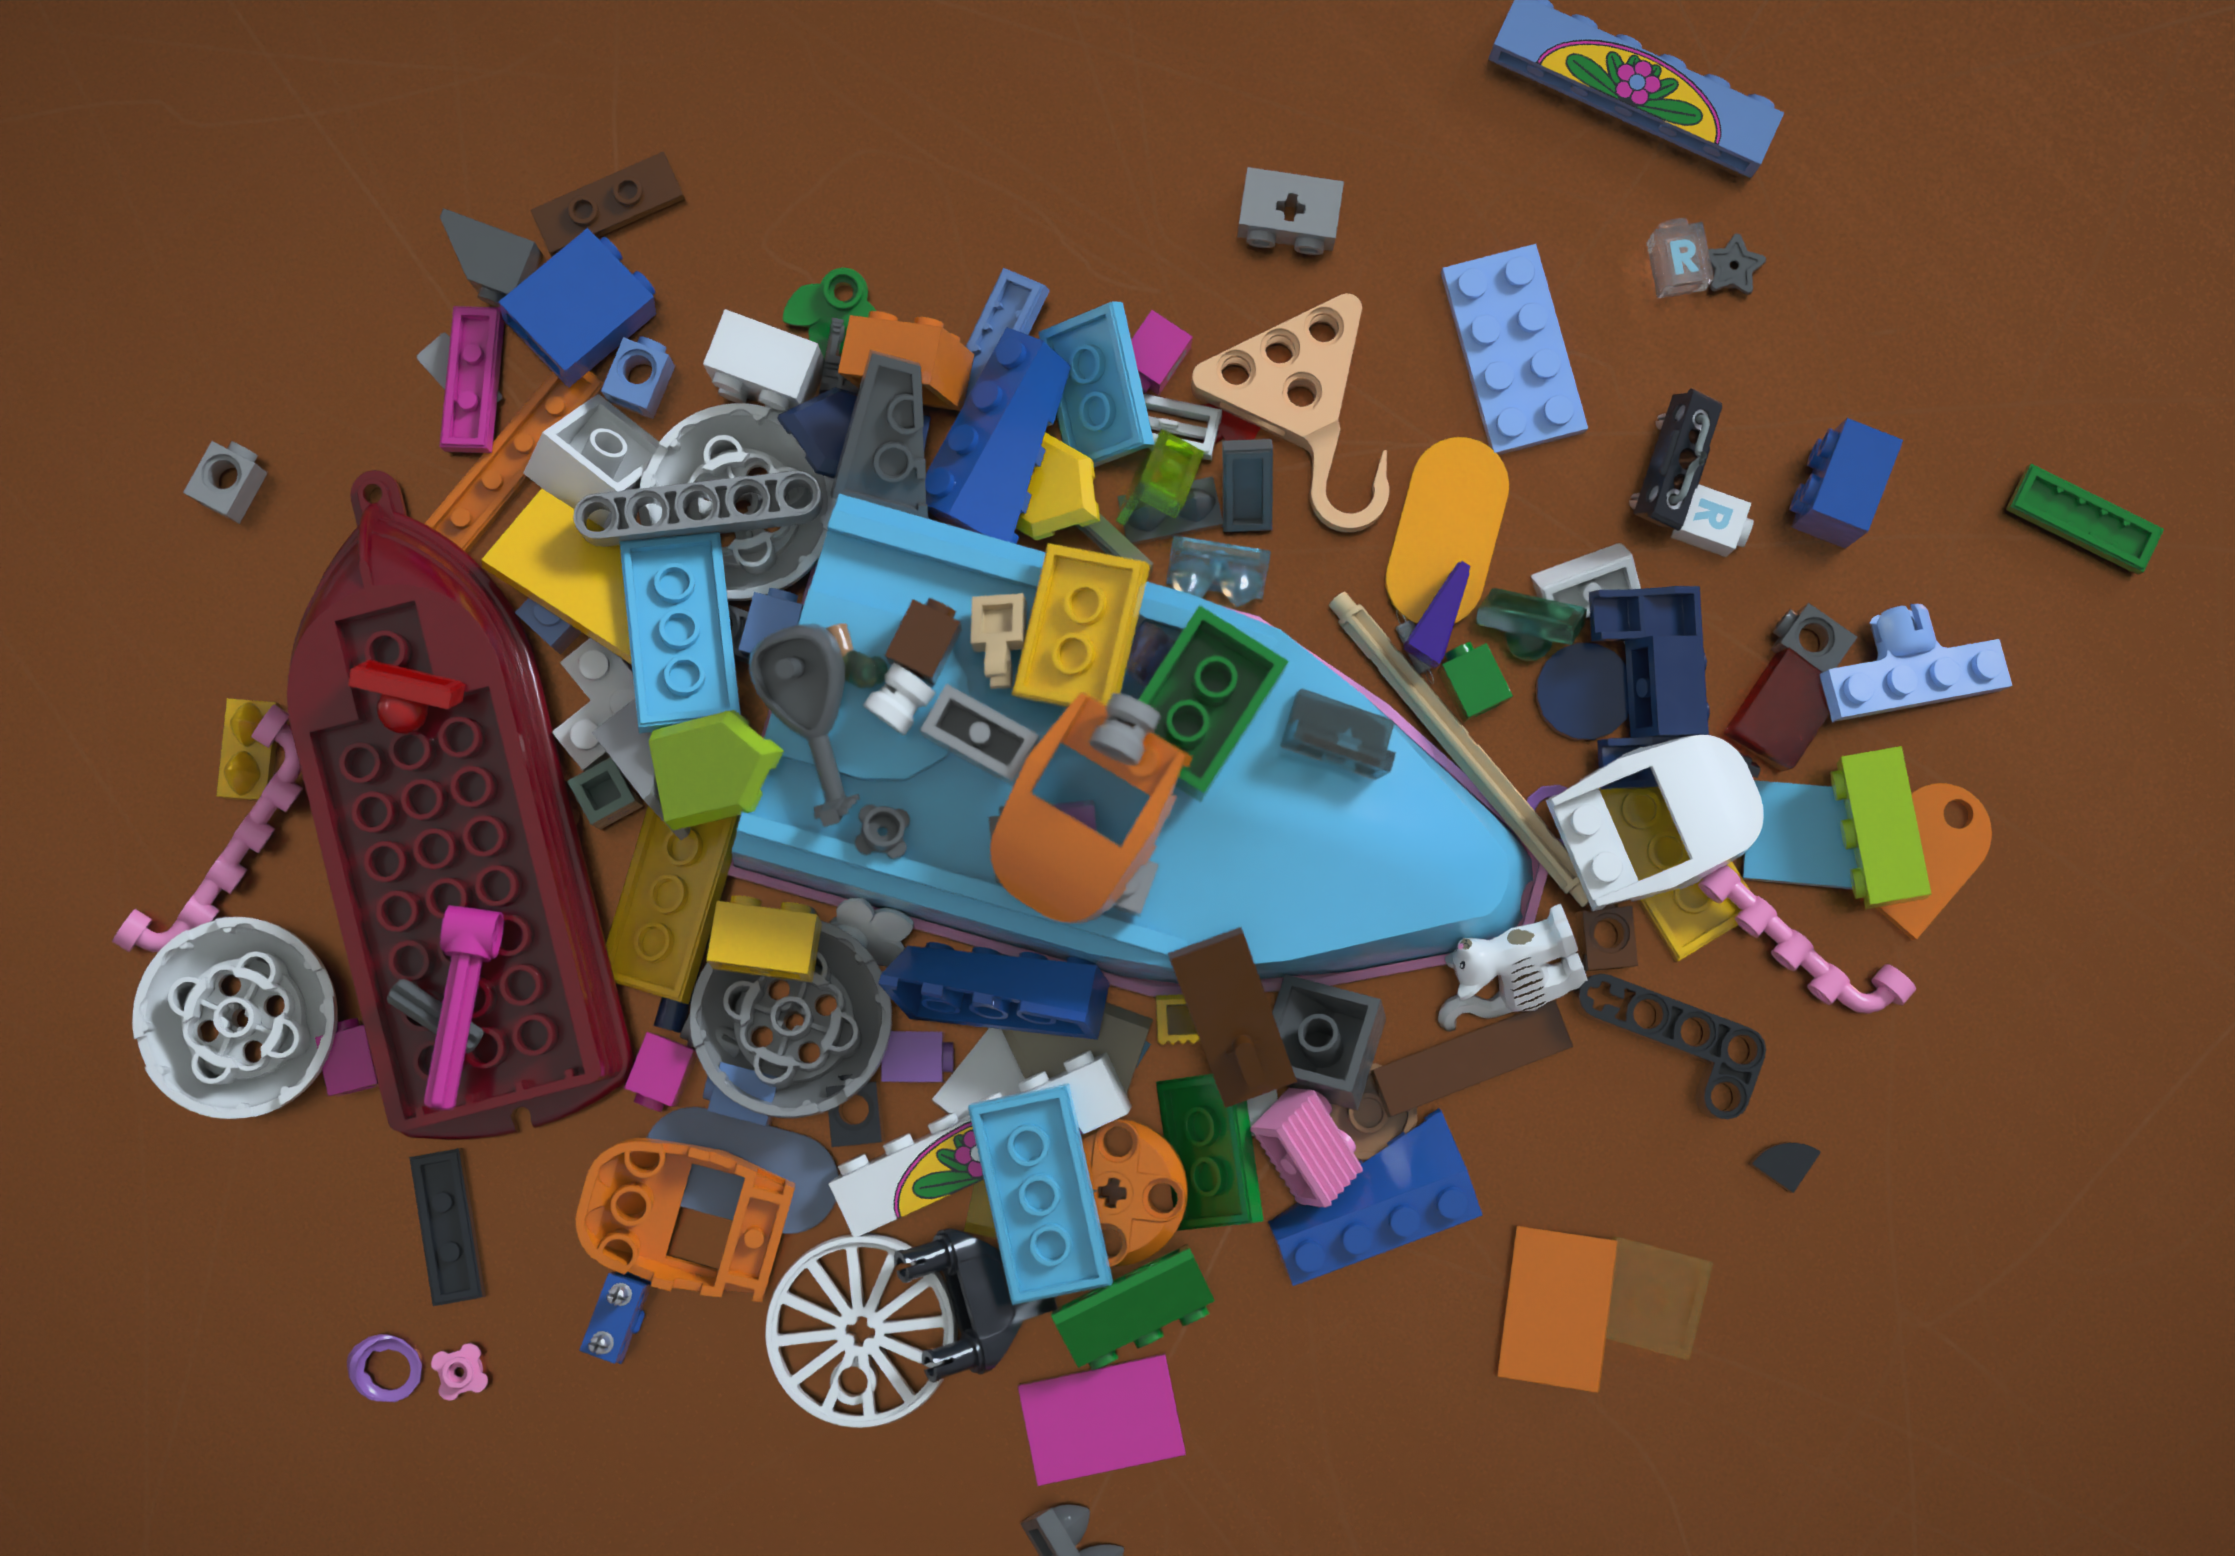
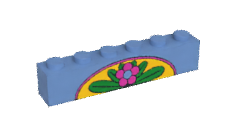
M1514 0L1488 58L1492 62L1749 178H1752L1760 167L1784 115V112L1775 109L1773 102L1763 96L1756 94L1746 96L1731 89L1730 84L1721 77L1712 74L1704 76L1686 69V64L1674 56L1667 54L1655 55L1642 49L1640 42L1630 36L1623 34L1613 36L1598 29V25L1585 16L1578 14L1569 16L1555 10L1553 4L1548 0Z

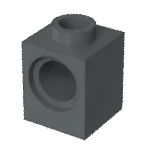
M1807 603L1797 613L1789 609L1772 632L1779 638L1771 650L1820 683L1819 674L1836 668L1857 639V636L1810 603ZM1801 629H1810L1818 635L1820 639L1818 652H1809L1802 647L1799 640Z

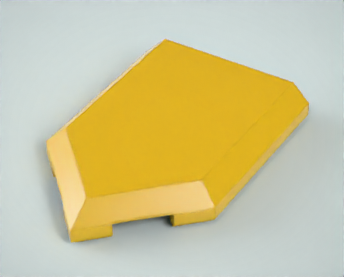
M1045 432L1041 444L1046 449L1041 466L1034 467L1027 492L1031 494L1026 514L1020 513L1015 528L1036 541L1054 536L1055 531L1079 524L1081 527L1100 522L1099 507L1095 501L1093 480L1095 479L1093 460Z

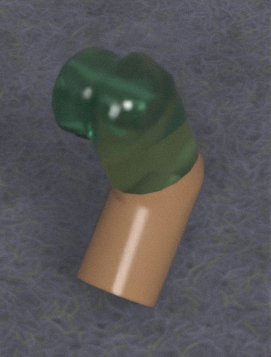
M847 623L826 627L837 639L845 665V681L859 688H872L875 684H882L885 681V674L888 671L886 662L879 656L870 658L854 650Z

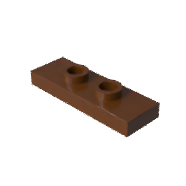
M663 151L533 208L530 211L546 247L553 257L587 228L598 238L680 202L685 197Z

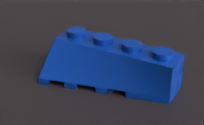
M1006 327L926 473L927 508L940 521L954 527L1017 544L1019 536L1014 531L1020 513L1026 514L1031 499V494L1027 492L1034 467L1041 466L1046 450L1041 446L1047 426L1054 424L1071 366L1044 341Z
M937 942L926 943L925 947L907 946L880 974L878 983L909 1019L1098 1040L1110 985L1095 963L1077 957H1068L1066 962L1049 960L1047 957L1034 952H1021L1019 957L1004 956L998 951L986 947H974L972 952L955 951L951 946Z
M1440 1108L1426 1116L1425 1122L1407 1134L1402 1132L1387 1142L1388 1146L1365 1162L1360 1160L1359 1163L1363 1167V1172L1356 1174L1357 1178L1351 1180L1349 1186L1344 1187V1192L1339 1193L1338 1198L1332 1200L1330 1206L1324 1208L1296 1203L1268 1222L1283 1266L1293 1286L1483 1216L1467 1168Z

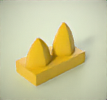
M227 698L217 797L258 801L263 790L274 776L277 742L274 741L267 748L251 736L272 705L275 704L281 708V704L277 702Z

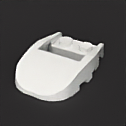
M1692 735L1648 747H1640L1623 754L1618 759L1582 778L1580 782L1562 793L1545 800L1592 911L1601 910L1609 904L1630 899L1633 902L1679 888L1681 890L1698 883L1705 876L1742 856L1758 838L1764 817L1761 796L1743 757L1729 743L1710 735ZM1650 767L1690 860L1638 881L1599 788Z

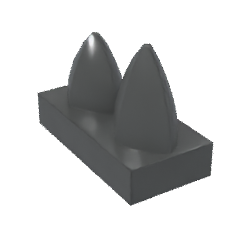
M1213 476L1117 496L1125 537L1133 545L1223 527V519Z
M1069 1504L1049 1508L1034 1513L1020 1523L1039 1556H1123L1124 1548L1116 1545H1097L1078 1552L1075 1546L1084 1536L1090 1517V1510L1082 1506Z

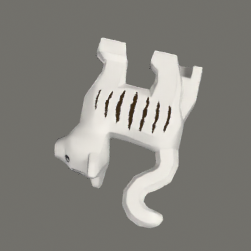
M1561 904L1555 905L1550 909L1547 919L1512 927L1491 940L1479 938H1463L1460 940L1454 952L1445 956L1447 965L1455 970L1460 984L1457 995L1447 999L1440 1008L1438 1021L1442 1028L1449 1032L1456 1030V1018L1462 1013H1472L1489 1019L1511 1012L1535 1011L1547 1002L1557 999L1571 990L1580 988L1587 981L1584 967L1578 953H1576L1578 948L1573 932ZM1562 957L1561 962L1559 963H1547L1549 961ZM1498 975L1500 991L1493 998L1484 999L1475 995Z

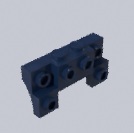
M1669 586L1643 589L1595 590L1589 592L1591 641H1625L1631 737L1597 740L1599 769L1618 759L1623 754L1640 747H1648L1692 735H1709L1708 720L1710 709L1706 697L1705 681L1707 659L1703 648L1700 586ZM1649 767L1602 786L1600 790L1644 789L1659 786Z

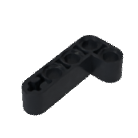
M1607 974L1589 976L1580 988L1573 990L1572 1000L1574 1007L1583 1017L1706 1063L1695 1095L1697 1106L1704 1115L1714 1119L1737 1118L1745 1111L1766 1054L1764 1039L1758 1032L1739 1023ZM1602 985L1604 986L1602 994L1605 997L1616 1001L1624 999V992L1628 994V997L1620 1008L1604 1004L1594 1009L1592 1008L1594 999L1587 996L1588 990L1599 988ZM1640 1001L1649 1002L1656 1010V1021L1648 1029L1639 1026L1634 1019V1008ZM1619 1012V1019H1616L1615 1015ZM1688 1018L1698 1021L1702 1026L1703 1037L1696 1046L1688 1045L1681 1036V1026ZM1735 1036L1742 1037L1749 1045V1056L1742 1064L1734 1062L1728 1053V1044ZM1719 1083L1728 1085L1733 1094L1732 1104L1725 1111L1718 1110L1711 1100L1712 1090Z

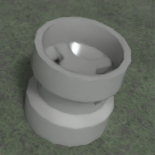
M1113 693L1105 707L1107 718L1103 725L1095 728L1089 744L1109 758L1127 765L1137 766L1144 753L1142 744L1146 734L1154 732L1160 720V714L1139 700L1123 694Z

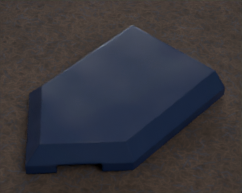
M834 387L778 415V421L788 434H792L806 453L805 459L816 474L835 478L858 393ZM923 412L924 449L931 418L930 414Z

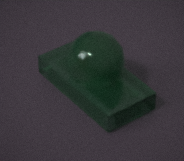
M1492 588L1478 608L1476 624L1505 630L1506 646L1512 655L1523 661H1536L1544 657L1551 650L1553 641L1568 645L1573 644L1585 625L1587 609L1577 605Z

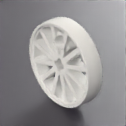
M865 1233L853 1237L852 1234L842 1235L824 1241L805 1252L788 1268L780 1279L772 1295L766 1317L765 1337L767 1352L772 1369L783 1389L800 1407L813 1416L835 1425L852 1428H868L889 1424L902 1419L922 1406L936 1392L945 1379L942 1378L934 1383L928 1380L924 1387L918 1393H915L884 1350L886 1348L922 1364V1350L910 1346L888 1333L942 1327L944 1329L943 1346L956 1342L958 1338V1322L947 1283L940 1272L923 1276L921 1280L878 1310L883 1293L895 1268L894 1253L898 1250L912 1248V1246L895 1238L879 1234ZM859 1247L876 1248L888 1252L867 1304L865 1303L862 1287ZM837 1250H846L852 1304L826 1273L818 1260L819 1258ZM805 1268L811 1272L840 1313L821 1307L789 1292L792 1283ZM932 1287L939 1301L942 1315L886 1321V1318L926 1288ZM782 1305L790 1306L835 1327L780 1334L779 1318ZM861 1316L867 1318L868 1327L875 1328V1335H869L864 1343L857 1342V1333L849 1331V1325L856 1324ZM829 1340L838 1341L794 1375L790 1374L780 1346ZM842 1351H845L842 1361L831 1374V1387L823 1404H820L805 1393L799 1384ZM871 1356L904 1400L902 1405L880 1413L876 1411L874 1391L878 1385V1372L871 1362ZM939 1361V1362H937V1363H932V1362H931V1363L925 1364V1366L931 1368V1367L940 1365V1364H942L943 1362H942V1361ZM858 1367L866 1374L868 1385L863 1393L850 1394L844 1390L840 1381L844 1369ZM837 1399L848 1405L863 1403L864 1415L836 1411L834 1407Z

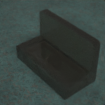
M1300 689L1295 695L1280 747L1377 780L1390 773L1396 752L1387 750L1394 722L1391 719L1312 691Z

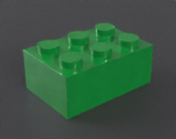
M1201 605L1198 606L1138 699L1160 714V720L1152 733L1193 756L1189 767L1182 766L1175 786L1199 802H1202L1282 677L1289 662Z

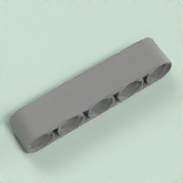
M790 471L591 494L578 502L574 509L573 519L576 528L588 543L594 546L607 547L620 545L619 541L720 532L721 534L805 524L813 521L819 515L822 509L823 498L818 482L812 475L802 471ZM796 487H805L813 493L810 504L801 509L792 508L786 503L788 492ZM748 492L756 493L763 498L761 508L756 513L750 515L742 514L736 509V502L739 497ZM705 498L711 501L713 504L712 511L705 519L693 520L687 517L686 509L694 499ZM647 504H656L662 508L660 520L651 526H643L637 523L636 518L639 509ZM599 509L611 512V523L605 530L593 532L587 529V519L592 512Z

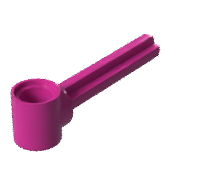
M451 905L446 909L442 922L440 942L444 954L451 957V963L424 1099L425 1105L430 1108L453 1110L455 1107L482 962H490L491 958H496L503 936L504 920L502 912Z

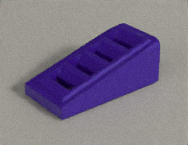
M1464 561L1458 562L1403 645L1405 647L1403 650L1433 669H1436L1444 658L1468 581L1470 565Z

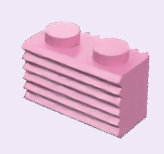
M1289 1088L1251 1126L1250 1131L1256 1134L1255 1138L1261 1142L1260 1146L1266 1150L1265 1154L1271 1158L1270 1162L1275 1165V1170L1281 1173L1280 1177L1285 1180V1185L1290 1188V1193L1295 1196V1201L1303 1205L1325 1208L1331 1205L1332 1200L1338 1198L1339 1193L1344 1192V1187L1349 1186L1351 1180L1357 1178L1356 1174L1363 1172V1167L1354 1155L1356 1151L1354 1141L1348 1134L1338 1129L1329 1115L1332 1112L1329 1101L1321 1093L1314 1090Z

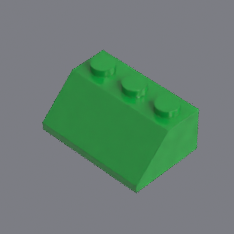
M1188 1244L1114 1279L1110 1286L1096 1288L1057 1307V1310L1052 1311L1051 1317L1077 1367L1080 1368L1089 1364L1091 1370L1094 1371L1117 1360L1119 1356L1116 1349L1134 1341L1137 1349L1160 1339L1164 1336L1161 1327L1177 1319L1180 1320L1182 1326H1186L1209 1314L1206 1305L1215 1300Z

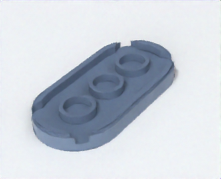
M686 1107L668 1113L653 1126L647 1136L650 1139L725 1150L794 1182L795 1190L782 1231L783 1234L800 1233L815 1227L830 1214L837 1202L829 1186V1183L839 1176L837 1166L833 1157L822 1143L810 1136L707 1111L708 1108ZM692 1163L680 1206L733 1220L744 1177Z

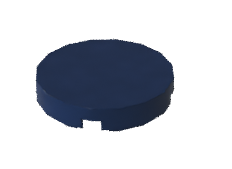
M1576 643L1561 648L1543 664L1535 686L1537 707L1541 718L1555 733L1575 741L1595 740L1610 735L1627 719L1629 703L1626 664L1614 651L1599 644Z

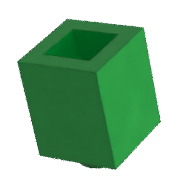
M1470 641L1445 653L1444 656L1447 662L1442 664L1437 672L1463 723L1507 703L1513 697L1487 643L1474 649Z

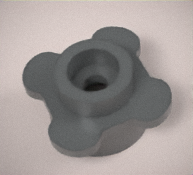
M871 804L864 806L858 815L862 823L861 834L855 839V847L858 852L863 855H869L872 852L885 853L891 859L902 857L907 848L906 843L903 841L905 828L910 823L908 813L899 808L876 807ZM879 828H885L887 830V834L885 836H880L877 830Z

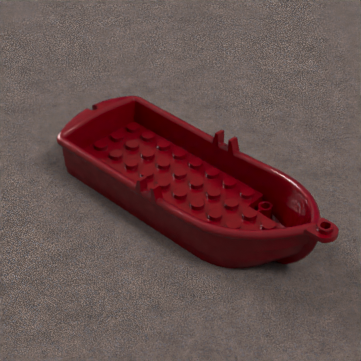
M378 470L368 471L357 477L351 487L350 497L357 528L344 542L324 572L306 608L294 641L287 684V707L291 731L389 1126L410 1138L471 1140L514 1134L519 1132L518 1122L515 1118V1112L519 1107H524L530 1112V1120L534 1128L559 1121L598 1102L627 1083L635 1059L576 826L580 819L579 810L572 809L566 782L571 777L560 762L540 674L525 630L513 607L489 574L452 540L432 527L407 516L400 486L392 476ZM380 487L382 497L378 502L372 503L370 494L375 488ZM367 660H373L462 681L463 684H466L463 701L450 709L428 705L429 713L425 723L417 731L409 734L395 733L385 728L378 718L377 703L381 694L348 686L351 668ZM451 905L502 912L504 925L501 946L496 958H491L490 962H482L471 1019L473 1024L483 1030L482 1039L471 1053H465L456 1104L453 1110L430 1108L425 1105L424 1099L437 1035L389 1004L387 997L393 986L400 979H405L443 1003L451 957L444 954L440 942L442 922L447 907Z

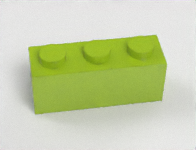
M1902 746L1842 756L1837 762L1838 770L1831 771L1830 776L1835 800H1844L1847 819L1840 820V828L1845 849H1854L1857 868L1850 869V879L1855 899L1863 898L1865 909L1926 899L1932 893Z

